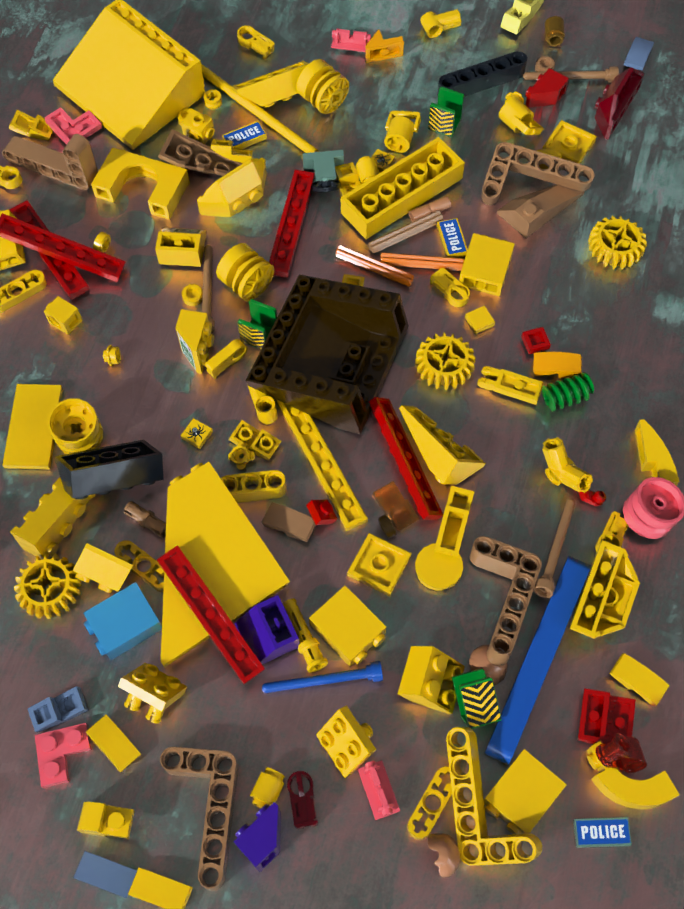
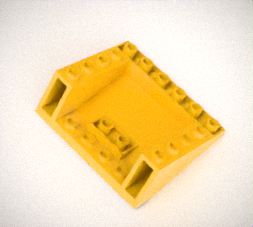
M115 0L103 9L53 79L55 87L87 112L89 110L107 130L132 150L176 118L182 109L189 108L202 98L205 93L201 60L123 0Z

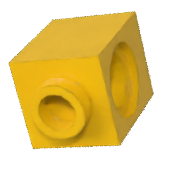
M59 296L50 302L44 310L48 322L67 335L82 321L78 308Z

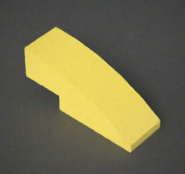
M515 0L513 7L504 13L500 27L517 35L530 22L545 0Z

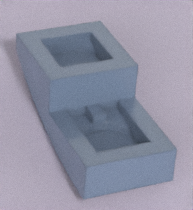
M636 37L624 65L642 71L654 42Z
M77 686L55 698L48 697L27 708L35 732L52 728L89 711L82 690Z
M84 851L73 878L127 898L137 870Z

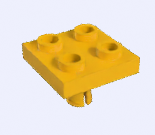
M347 705L340 708L316 734L321 745L326 749L344 778L352 775L377 750L370 740L373 736L371 726L367 723L360 725Z

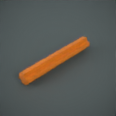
M339 245L336 249V257L403 285L411 286L413 283V274L343 245Z
M382 252L380 256L381 262L391 266L445 268L446 270L461 271L464 263L463 258L386 252Z

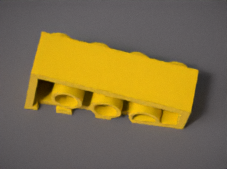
M59 477L53 484V491L44 494L39 499V507L34 512L29 510L23 517L25 520L24 524L20 528L15 526L10 533L23 550L34 556H39L41 560L44 559L45 553L52 557L56 554L62 539L71 532L75 520L85 512L89 500L97 494L88 495L85 499L72 498L64 490L61 478Z

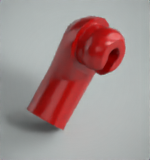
M589 489L585 493L578 492L583 502L595 507L601 506L606 501V494L603 491L594 492Z

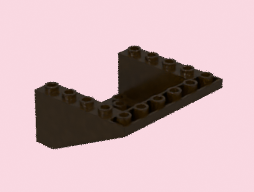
M299 274L245 380L247 385L340 430L361 434L372 410L369 401L378 396L409 327L400 294Z

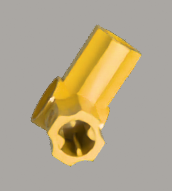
M556 437L553 439L548 438L544 441L542 450L548 464V468L545 469L548 479L554 485L559 486L563 483L577 492H587L593 481L592 475L576 467L574 462L567 456L563 440Z

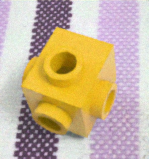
M192 109L181 122L183 135L203 144L214 135L213 120L206 114Z

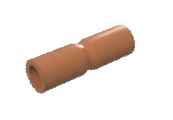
M447 196L430 202L428 205L409 211L410 220L414 222L435 211H444L451 207V202Z

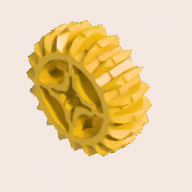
M612 215L610 219L604 217L602 222L598 221L595 224V227L590 232L588 244L592 257H598V263L604 262L605 267L612 265L613 270L619 266L623 270L625 266L630 268L633 263L637 264L645 253L647 241L646 234L643 233V227H637V222L631 223L630 218L624 220L622 216L616 219Z
M445 332L442 334V337L435 333L433 339L427 337L426 343L422 342L420 349L416 352L415 364L417 372L421 374L422 380L428 379V386L434 383L436 384V389L440 385L444 386L445 390L450 385L456 389L458 384L463 386L465 380H469L474 372L476 358L473 356V348H469V342L463 343L462 336L456 339L454 333L451 337L447 336Z
M45 553L43 560L36 556L35 563L32 564L30 561H27L28 568H20L22 576L15 577L18 585L14 586V591L18 593L15 595V598L20 602L19 606L23 610L27 609L26 612L29 615L35 614L39 619L44 614L47 619H51L53 613L60 617V610L63 608L65 611H69L68 604H76L77 601L73 596L80 595L81 592L78 587L82 586L81 580L75 577L77 572L73 571L74 563H69L66 557L60 559L58 554H54L51 558L49 554ZM52 571H59L64 573L66 579H60V577H55L52 574ZM51 582L52 585H49V588L45 590L44 588L47 587V584H50ZM30 593L41 595L44 602L32 600Z

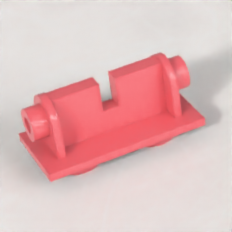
M337 28L332 31L333 41L331 48L365 52V46L372 37L368 32L354 31L353 35H350V30Z
M382 760L378 762L370 761L364 767L357 769L375 821L400 812Z

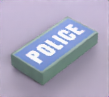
M628 817L573 820L576 848L623 847L632 845Z

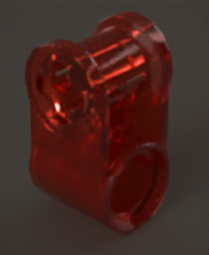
M616 734L613 736L612 741L596 747V755L599 761L607 768L622 770L626 773H635L647 766L637 738Z

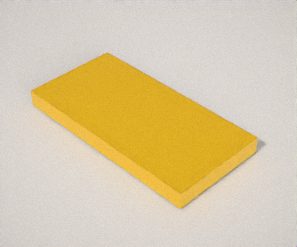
M17 384L2 464L4 468L50 470L55 440L50 434L47 423L52 408L61 402L62 385Z

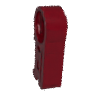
M296 771L289 776L287 781L295 828L315 827L318 825V820L314 821L316 813L313 801V780L307 772ZM301 776H305L310 783V788L305 794ZM295 777L297 779L299 795L295 794L291 789V783Z

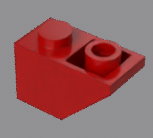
M549 68L544 74H540L534 86H530L526 91L525 97L527 99L525 105L528 108L556 105L566 93L569 78Z

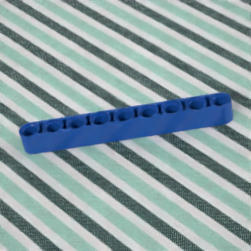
M568 556L555 585L553 596L550 597L501 712L502 720L497 722L484 754L509 765L589 574L591 565Z

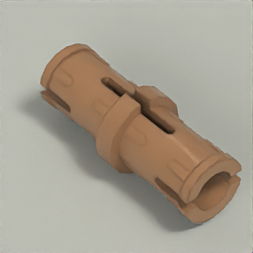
M130 501L125 506L124 514L136 520L139 526L150 529L161 538L166 536V522L156 517L153 511H147L134 501Z

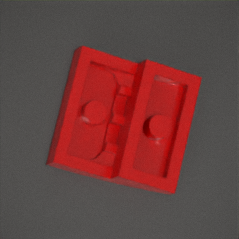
M584 688L578 740L593 745L601 741L605 748L630 753L636 699L612 696L610 692Z

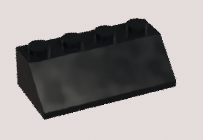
M145 440L55 456L56 466L64 490L75 499H85L88 495L109 494L112 490L117 489L129 490L136 485H152L155 481L164 480L162 453Z

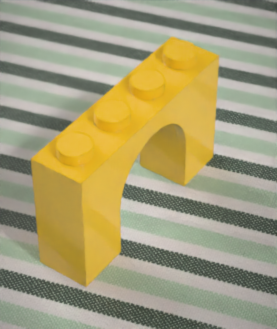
M112 147L91 183L95 197L114 203L122 187L129 180L136 177H149L157 182L148 200L150 212L152 215L170 220L190 183L187 169Z

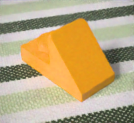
M380 29L377 30L365 46L366 63L403 56L404 40L402 36L383 40Z

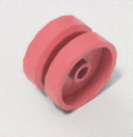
M651 477L645 479L624 502V519L628 526L638 535L647 539L661 538L684 517V495L675 484L664 478Z

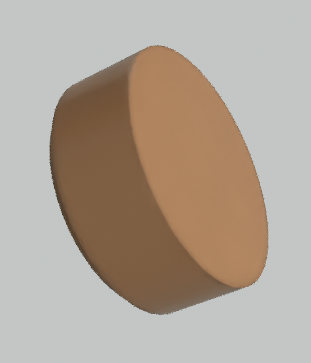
M542 56L537 59L535 65L536 72H546L549 68L554 70L555 61L551 57Z

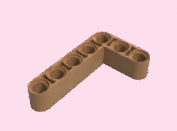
M80 134L72 136L63 149V153L14 136L2 151L3 157L15 165L83 190H87L98 173L90 143Z
M502 142L495 149L483 184L481 199L486 205H495L498 202L509 170L577 191H587L593 182L595 174L592 168L508 142ZM504 152L507 153L509 156L503 158L499 154ZM525 158L529 162L523 164L519 161V159ZM545 164L548 166V169L543 170L539 165ZM565 170L567 171L568 175L563 176L559 173V171ZM499 171L502 173V176L496 177L492 173ZM585 176L587 177L588 181L583 182L579 179V177ZM493 190L496 194L489 196L486 191Z
M480 536L475 539L471 549L470 561L472 564L512 579L486 655L491 664L503 666L508 662L515 646L542 562L533 553L486 536ZM503 627H508V628H510L512 631H508V630L504 629ZM496 648H501L504 652H499Z
M168 747L160 756V763L166 772L174 776L210 778L198 880L207 890H218L224 884L226 877L238 763L234 755L227 751ZM171 756H180L177 766L168 767L167 762ZM203 757L206 759V764L203 768H193V763L197 758ZM228 759L232 761L230 770L225 772L219 770V765L223 760ZM219 787H228L229 793L225 798H216L215 793ZM218 813L224 814L226 818L225 823L220 827L213 826V817ZM214 841H220L222 843L221 852L217 855H210L209 845ZM215 869L219 874L218 880L214 884L209 885L205 881V875L209 870Z

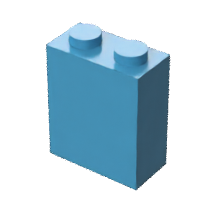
M136 582L83 613L87 619L83 623L90 635L95 633L99 640L95 643L97 649L102 656L107 654L110 660L115 659L162 630L161 623Z

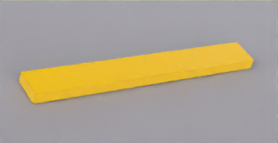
M275 399L346 531L368 522L365 512L311 415Z

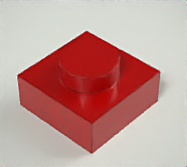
M543 327L522 332L521 337L529 355L550 349L551 344Z
M328 499L311 500L306 505L315 525L333 524L337 520Z

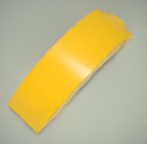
M601 741L595 743L587 750L589 754L587 759L591 767L599 772L591 780L607 798L619 805L632 809H651L661 806L680 795L666 771L646 780L630 779L615 767Z

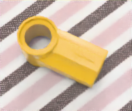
M458 9L437 15L435 12L430 11L425 13L420 20L429 38L438 37L443 30L461 26Z
M248 386L258 420L266 425L274 423L278 417L274 399Z

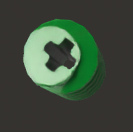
M586 372L574 375L571 378L567 377L563 381L558 380L555 383L542 386L543 398L552 412L556 411L555 404L560 409H564V402L570 407L573 405L572 399H574L575 403L579 404L581 403V396L584 401H588L589 393H594L593 382Z

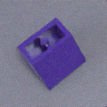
M279 595L256 604L235 622L237 630L262 665L297 649L300 644L297 633Z
M275 802L271 806L268 803L265 804L256 813L258 818L250 826L248 823L243 825L235 834L237 839L234 843L259 872L280 853L281 811Z

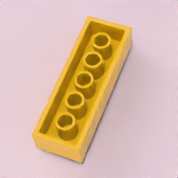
M437 137L341 197V214L367 240L408 214L409 211L416 209L463 179L465 162L445 142Z

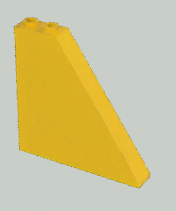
M210 462L204 465L199 463L185 477L180 475L174 478L168 487L165 553L178 545L229 619L234 622L256 604L267 600L288 586L290 581ZM164 572L161 663L165 668L210 638V636Z

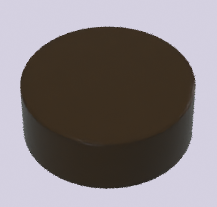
M386 514L380 516L378 522L386 537L390 539L396 536V531Z

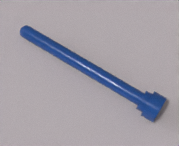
M370 662V665H366V668L264 683L262 691L264 693H272L368 678V681L380 682L383 681L381 662Z

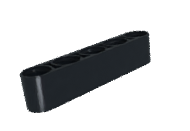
M517 51L445 74L439 78L438 94L439 88L445 87L463 93L465 97L520 79L525 73L527 55Z

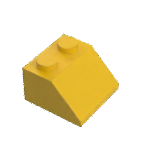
M86 543L73 571L77 572L76 578L88 584L90 580H94L100 583L99 589L111 594L113 590L119 592L133 565Z

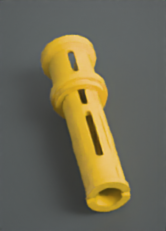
M291 598L282 604L299 638L298 651L300 654H303L309 673L319 671L328 665V660L323 657L319 649V641L312 637L296 603V599Z

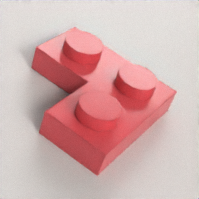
M61 107L44 117L48 126L66 145L74 134H80L88 138L102 129L101 122L89 110L74 120Z
M87 723L35 735L42 788L69 782L66 756L92 750L90 737L85 732L89 729Z

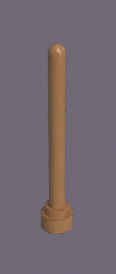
M610 66L605 71H556L569 79H604L608 83H612L614 78L619 75L618 66ZM525 72L523 78L525 80H537L540 74L545 72Z
M206 245L204 248L202 312L207 313L209 322L212 323L211 333L215 331V321L211 317L213 248L210 245Z
M573 499L566 501L544 574L537 579L533 590L536 595L543 598L552 597L555 590L553 576L574 511L575 501Z

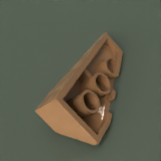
M173 129L158 156L160 160L177 167L224 176L243 164L227 159L213 151L211 147Z
M556 184L511 200L500 208L497 214L523 237L528 238L583 196L585 191H577Z

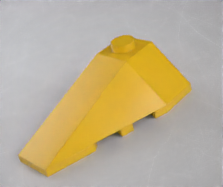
M400 406L399 410L429 470L435 475V479L443 485L459 484L484 467L486 463L467 445L461 447L452 440L454 435L436 428L437 423L417 407Z

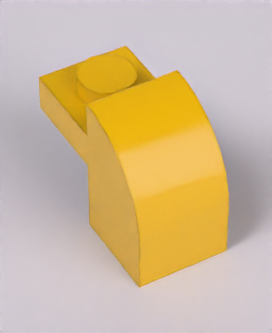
M83 802L77 831L103 837L109 835L129 839L135 810L109 806L104 803Z

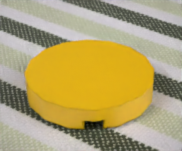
M432 543L424 547L417 555L415 562L417 578L428 589L435 591L450 589L461 578L463 572L462 558L460 554H458V557L436 552L434 551L436 543Z

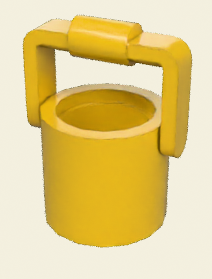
M516 97L509 99L499 112V119L517 134L523 132L526 135H540L544 129L533 119L534 112Z
M400 110L389 113L385 126L387 133L384 139V143L389 150L396 153L408 151L413 134L418 132L421 123L419 112ZM410 119H416L415 124Z

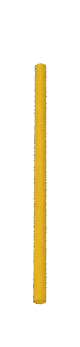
M201 63L202 74L205 79L303 152H319L318 149L256 103L234 92L229 83Z

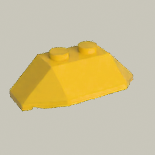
M300 61L257 78L233 85L231 88L237 94L264 108L270 107L278 100L287 101L292 98V95L298 94L296 89L298 77L309 63Z
M263 157L260 159H249L216 180L206 190L204 195L197 199L199 213L206 216L232 217L242 212L244 208L253 202H257L264 194L267 175L265 159Z
M603 540L601 541L573 613L570 625L571 630L594 639L625 628L640 585L626 549Z

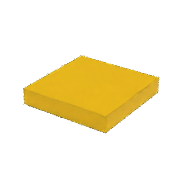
M561 120L542 149L556 147L561 152L562 159L581 164L595 143L597 136Z
M368 533L347 572V576L390 597L412 553Z

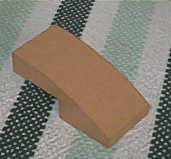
M273 502L261 521L265 527L285 532L288 537L308 542L316 526L312 517Z

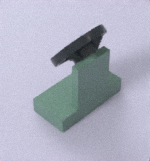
M343 150L302 153L304 171L315 172V179L318 181L312 184L313 191L331 192L341 188V183L335 180V166L344 164Z

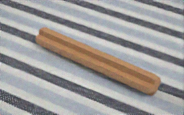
M439 210L370 241L368 243L369 250L372 253H377L435 226L437 222L443 221V214Z

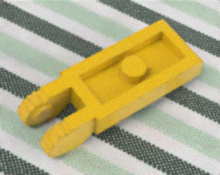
M488 366L482 368V374L491 379L479 378L477 385L480 388L489 391L493 390L494 392L537 405L542 386L544 385L542 381L504 369L499 370Z

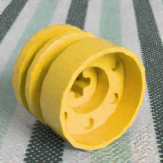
M316 59L302 70L298 77L296 89L298 94L307 102H310L313 107L317 108L320 113L329 114L335 111L345 100L349 91V81L338 71H335L325 60Z
M239 243L229 249L221 258L216 274L218 279L229 288H232L244 301H250V299L254 300L259 297L269 286L274 276V266L262 256H258V253L246 243Z
M69 398L59 402L52 408L48 416L47 426L57 446L64 454L100 447L104 431L94 408L88 402L77 398Z

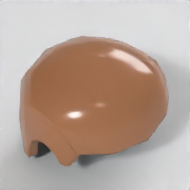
M480 645L472 651L469 667L471 671L483 668L486 678L491 677L493 684L497 685L504 680L508 663L503 666L491 664L486 656L489 645Z
M428 834L429 849L439 853V858L434 861V865L439 867L440 877L448 878L456 872L460 861L457 843L448 834Z

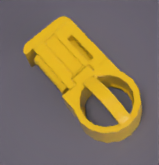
M245 25L238 29L237 41L241 46L248 50L251 48L262 55L263 59H267L273 53L274 42L251 26ZM243 34H250L253 37L246 39Z
M7 165L5 167L0 166V185L7 189L19 187L23 181L19 170ZM16 175V177L12 180L8 178L10 176Z
M440 268L430 276L429 284L435 285L442 291L444 298L452 306L459 308L468 303L470 296L469 288L457 280L445 268ZM458 292L463 299H455L451 294Z
M234 339L205 363L207 372L216 379L230 365L233 366L245 356L248 347L240 339Z
M616 511L611 513L601 536L596 542V552L602 540H607V542L622 548L623 536L629 526L625 519L620 517V513Z

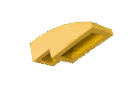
M645 419L639 420L635 428V435L642 471H651L652 477L664 478L677 486L680 482L677 470L664 442Z
M451 486L434 551L458 557L475 491Z

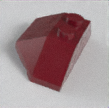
M630 67L616 76L611 84L606 85L603 97L598 98L594 107L597 109L595 120L604 139L609 140L640 89L645 73Z

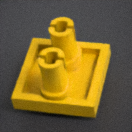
M147 663L140 665L123 676L118 687L129 692L124 706L128 708L131 703L130 710L138 711L142 700L150 704L145 717L150 720L153 716L151 720L153 723L161 722L165 709L181 698L188 687L182 684L178 678L168 676L159 671L157 666Z

